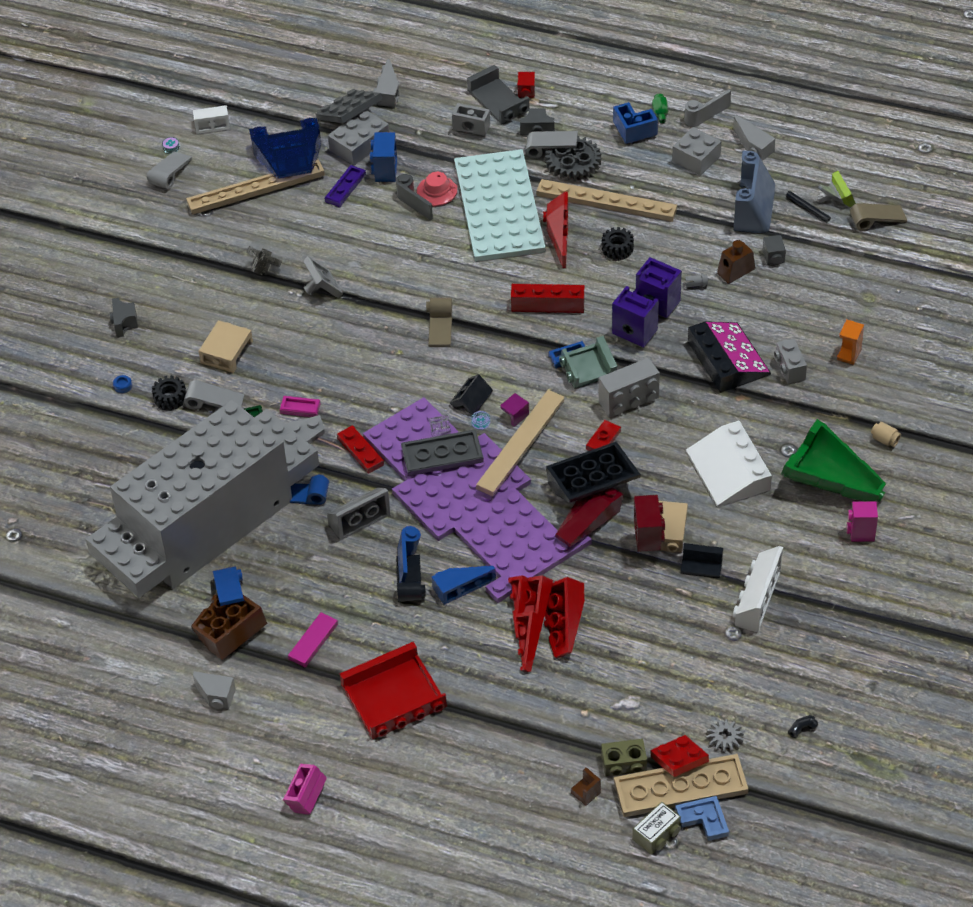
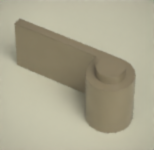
M857 203L850 209V215L854 224L860 231L869 229L874 221L907 222L901 205Z
M430 298V301H426V312H430L429 347H451L452 298Z

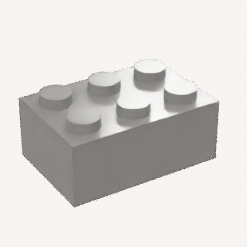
M364 110L328 135L329 150L355 166L367 157L370 152H373L371 150V140H374V132H389V124L371 112Z
M646 358L599 377V404L608 417H612L659 398L660 372L652 361Z

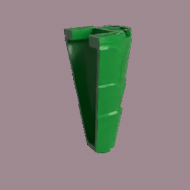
M818 419L808 431L802 445L795 454L791 455L781 472L783 477L864 502L878 501L880 503L886 493L883 491L886 483L864 460H861L825 423Z

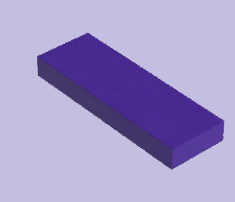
M350 165L325 196V202L340 208L364 178L366 170Z

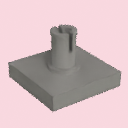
M309 256L303 260L313 277V280L304 286V290L312 296L320 287L337 298L343 294L329 269Z

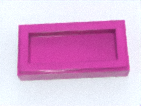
M283 396L280 414L303 417L318 416L321 402L319 399Z

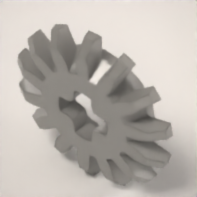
M725 719V725H723L720 720H717L719 726L712 723L710 726L713 729H707V733L711 734L706 736V738L712 739L709 742L710 746L716 744L715 750L721 747L723 748L722 752H726V748L734 751L733 746L735 745L739 748L738 741H744L743 738L739 737L744 736V732L738 731L742 729L741 726L734 727L735 721L728 725V719ZM723 731H728V734L731 736L723 739V736L719 734H723Z

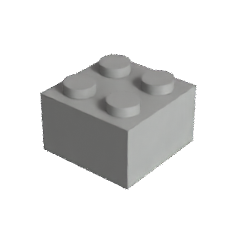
M692 127L673 146L672 162L701 176L721 157L722 141Z

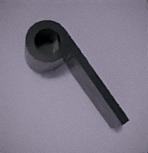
M407 555V576L405 582H399L398 556H396L398 602L422 601V597L426 596L425 585H421L420 555Z

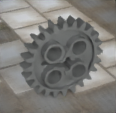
M578 136L576 148H548V151L545 152V163L550 173L554 172V176L560 174V179L567 177L568 181L571 177H573L574 181H576L577 177L583 180L584 175L590 177V173L595 174V170H599V165H601L600 148H597L596 143L592 144V140L586 141V137L581 140Z

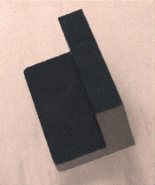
M480 374L472 376L466 380L450 401V404L453 408L463 405L471 415H475L493 392V389Z
M684 543L681 574L720 578L724 548Z

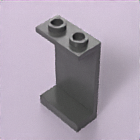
M496 65L467 78V91L483 107L489 109L490 113L501 124L529 111V97L520 99L499 79V68Z

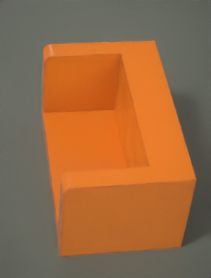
M846 319L839 335L843 339L837 360L852 365L855 364L862 350L864 324Z

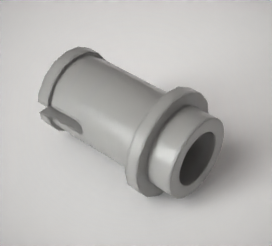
M701 273V275L685 276V281H693L687 282L686 288L702 286L704 288L708 285L707 274Z

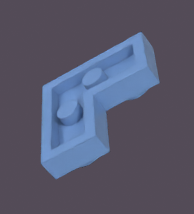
M717 796L675 805L676 813L681 816V828L702 823L708 841L729 836V829Z

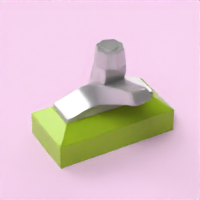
M839 171L832 173V181H830L828 187L823 185L818 187L823 192L817 196L820 203L834 199L848 207L856 204Z

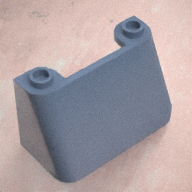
M743 150L740 187L745 186L746 188L740 189L736 193L734 231L765 233L769 231L771 224L775 182L760 156L756 152Z

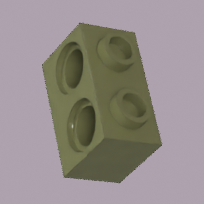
M643 738L601 744V757L605 776H619L621 774L647 771V756Z

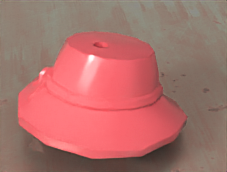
M439 171L432 172L426 179L421 181L417 187V194L432 203V207L442 206L455 198L457 195V185L447 178L444 173Z

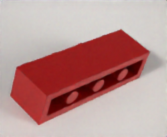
M511 284V312L584 313L585 285Z

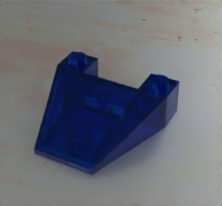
M317 118L300 120L301 129L270 135L267 133L266 126H257L249 129L254 156L277 179L312 173L322 144Z

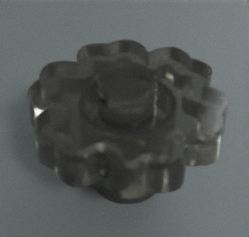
M251 246L247 249L246 253L254 256L251 263V271L264 276L271 264L280 267L282 264V260L272 256V252L262 248V250Z

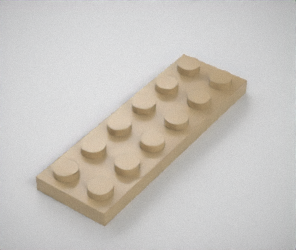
M738 754L709 759V762L676 777H673L664 768L614 777V784L623 817L649 813L661 802L669 808H675V805L717 796V799L748 794L749 790Z

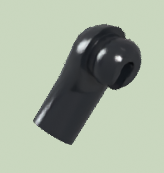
M812 715L799 718L790 727L788 734L796 738L801 730L807 726L810 730L815 729L818 726V721Z

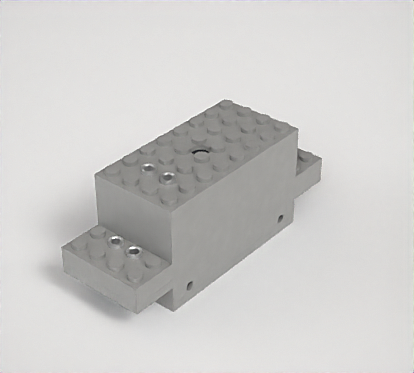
M231 400L110 486L117 517L86 538L89 553L138 598L162 581L174 589L288 505L290 500H292L290 486L319 466L318 451L268 409L254 418L235 401Z

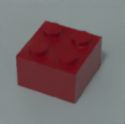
M658 495L634 496V528L637 552L661 550V542H665V519L662 517L663 503L659 502Z

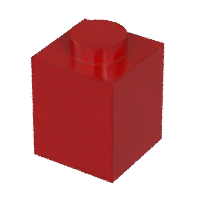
M518 72L517 90L519 98L527 96L535 98V72Z

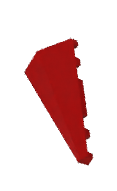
M521 575L508 578V583L512 587L510 598L514 601L515 609L512 611L516 639L519 640L520 646L518 655L521 656L522 660L520 671L531 672L553 584L552 579L543 575L529 578Z

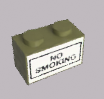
M661 802L633 828L632 840L652 855L657 850H661L670 837H675L680 832L681 816Z

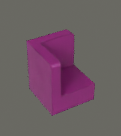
M516 393L500 405V408L511 416V425L513 427L529 415V402Z

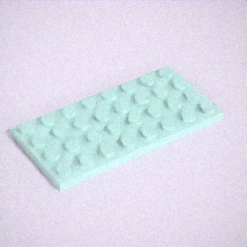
M523 149L454 158L475 262L546 252Z

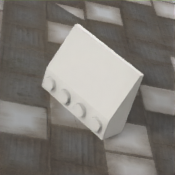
M740 421L719 427L686 449L688 457L717 508L771 490L772 475Z

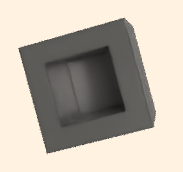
M782 236L763 237L762 250L767 265L785 263L786 249Z

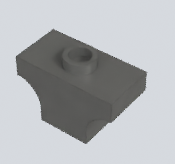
M531 108L526 117L520 118V135H528L531 132L555 131L554 118L546 114V108Z
M113 298V313H110L111 324H114L116 336L123 337L127 330L138 328L134 302L124 303L119 298Z

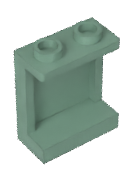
M604 336L597 337L595 344L567 352L566 348H564L559 357L561 366L565 367L567 371V380L569 383L572 382L574 389L597 382L599 377L616 371L618 367Z

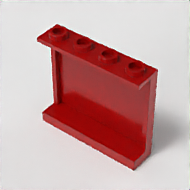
M414 641L340 673L341 686L372 739L383 737L391 731L401 729L409 723L422 720L425 716L434 712H440L447 707L446 694H441L419 658Z

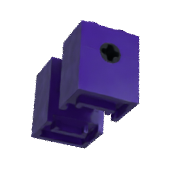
M649 257L636 273V289L631 292L629 291L630 287L626 286L612 303V334L644 348L658 330V315L668 318L681 301L682 271Z

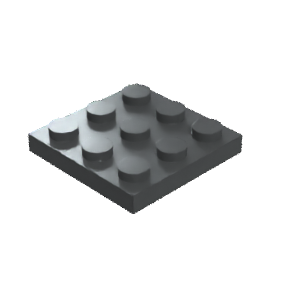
M352 89L344 97L333 100L334 103L321 107L320 111L315 113L318 120L345 123L383 100L381 93Z

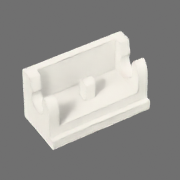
M227 105L193 110L196 134L230 130Z

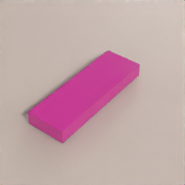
M320 612L288 654V660L306 667L336 628L338 620Z

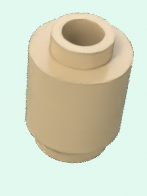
M882 421L879 424L876 423L871 430L872 438L888 447H895L901 438V433L897 429Z

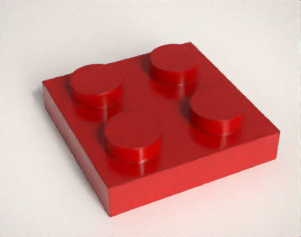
M686 735L650 750L651 758L673 777L709 762V755Z

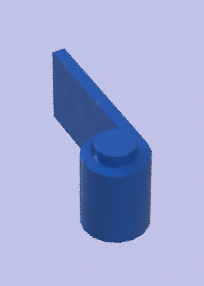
M318 474L311 477L310 484L294 483L290 486L292 495L290 503L324 504L326 502L329 480L324 475Z
M413 526L403 528L397 547L399 582H405L407 555H414L416 553L421 537L420 531Z
M236 566L213 571L220 606L244 601L240 581H243L241 569L237 570Z

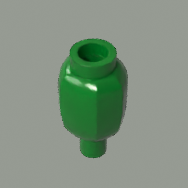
M656 94L652 100L653 112L659 118L660 123H665V116L669 112L668 101L663 94Z

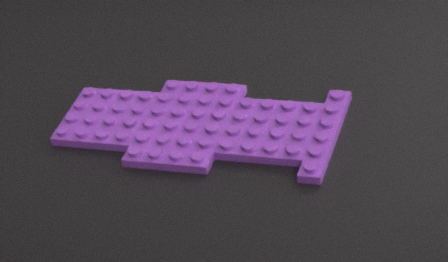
M423 397L363 433V437L404 480V482L392 488V494L437 541L455 532L487 566L495 567L498 579L485 586L486 592L497 603L503 601L512 593L511 584L508 583L509 577L521 575L527 578L541 576L592 544V539L588 535L571 547L555 537L558 530L519 492L531 484V479L517 465L493 497L476 489L478 481L502 451L485 433L478 436L484 462L408 476L401 443L459 432Z

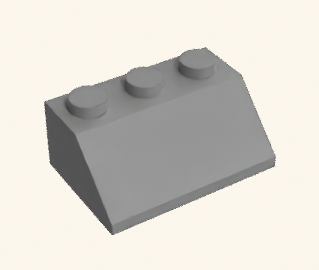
M376 488L368 491L364 495L350 500L348 503L327 513L328 525L340 541L391 515L388 490L386 488Z

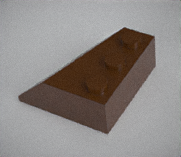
M215 594L211 599L212 603L207 609H203L191 625L192 630L208 650L221 660L268 624L262 608L244 595V601L220 606L218 595Z

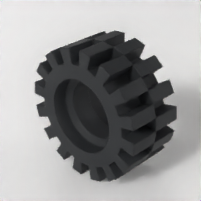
M613 227L611 231L606 230V233H603L602 251L604 255L607 254V258L612 256V260H615V258L621 260V257L626 259L627 255L630 256L631 252L633 253L634 238L629 230L626 232V228L620 230V227H617V230H615ZM621 242V243H623V244H621V245H614V244H612V243Z
M170 375V378L164 376L163 380L159 378L158 382L155 381L154 386H152L155 405L157 404L158 408L162 407V410L168 408V411L172 410V407L178 409V405L180 407L183 406L186 395V387L183 380H180L177 376L174 379V376ZM167 391H175L174 394L164 395Z

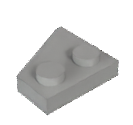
M320 415L286 423L288 427L309 444L325 434V428Z

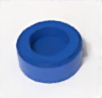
M126 375L116 377L113 380L114 390L118 393L129 392L132 389L131 378Z

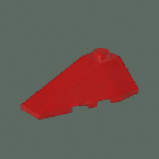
M563 192L547 204V211H543V222L547 223V231L562 268H566L568 192Z
M570 577L553 582L545 612L546 620L544 624L550 632L549 641L554 658H560L572 653L585 602L584 583Z

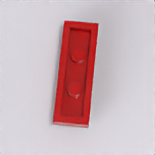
M353 425L337 433V439L368 474L384 466V460Z

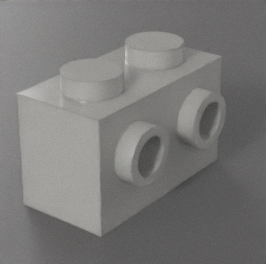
M795 339L777 342L774 357L780 366L781 373L784 375L787 384L806 380L807 364Z

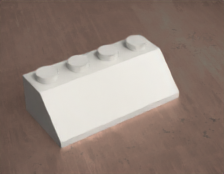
M778 546L760 552L757 559L752 561L750 567L752 573L747 575L744 584L746 587L745 591L741 590L738 602L740 604L735 606L733 611L736 627L759 632L781 573L783 547Z

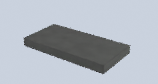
M476 429L401 443L408 476L484 462Z

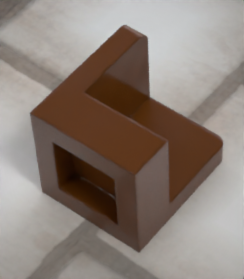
M588 768L583 769V779L571 788V794L587 806L601 793V779Z

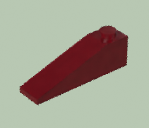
M612 487L577 500L555 537L569 547L573 546L620 512L623 494Z

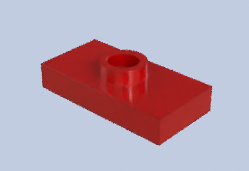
M604 420L586 444V450L590 451L613 443L621 432V426Z

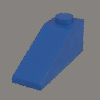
M494 566L449 568L431 576L432 589L445 605L496 580V569Z

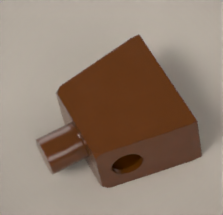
M741 240L733 241L732 246L721 253L717 274L730 284L755 270L753 251Z

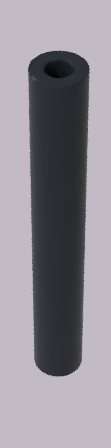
M787 192V198L826 223L830 221L831 217L793 192Z

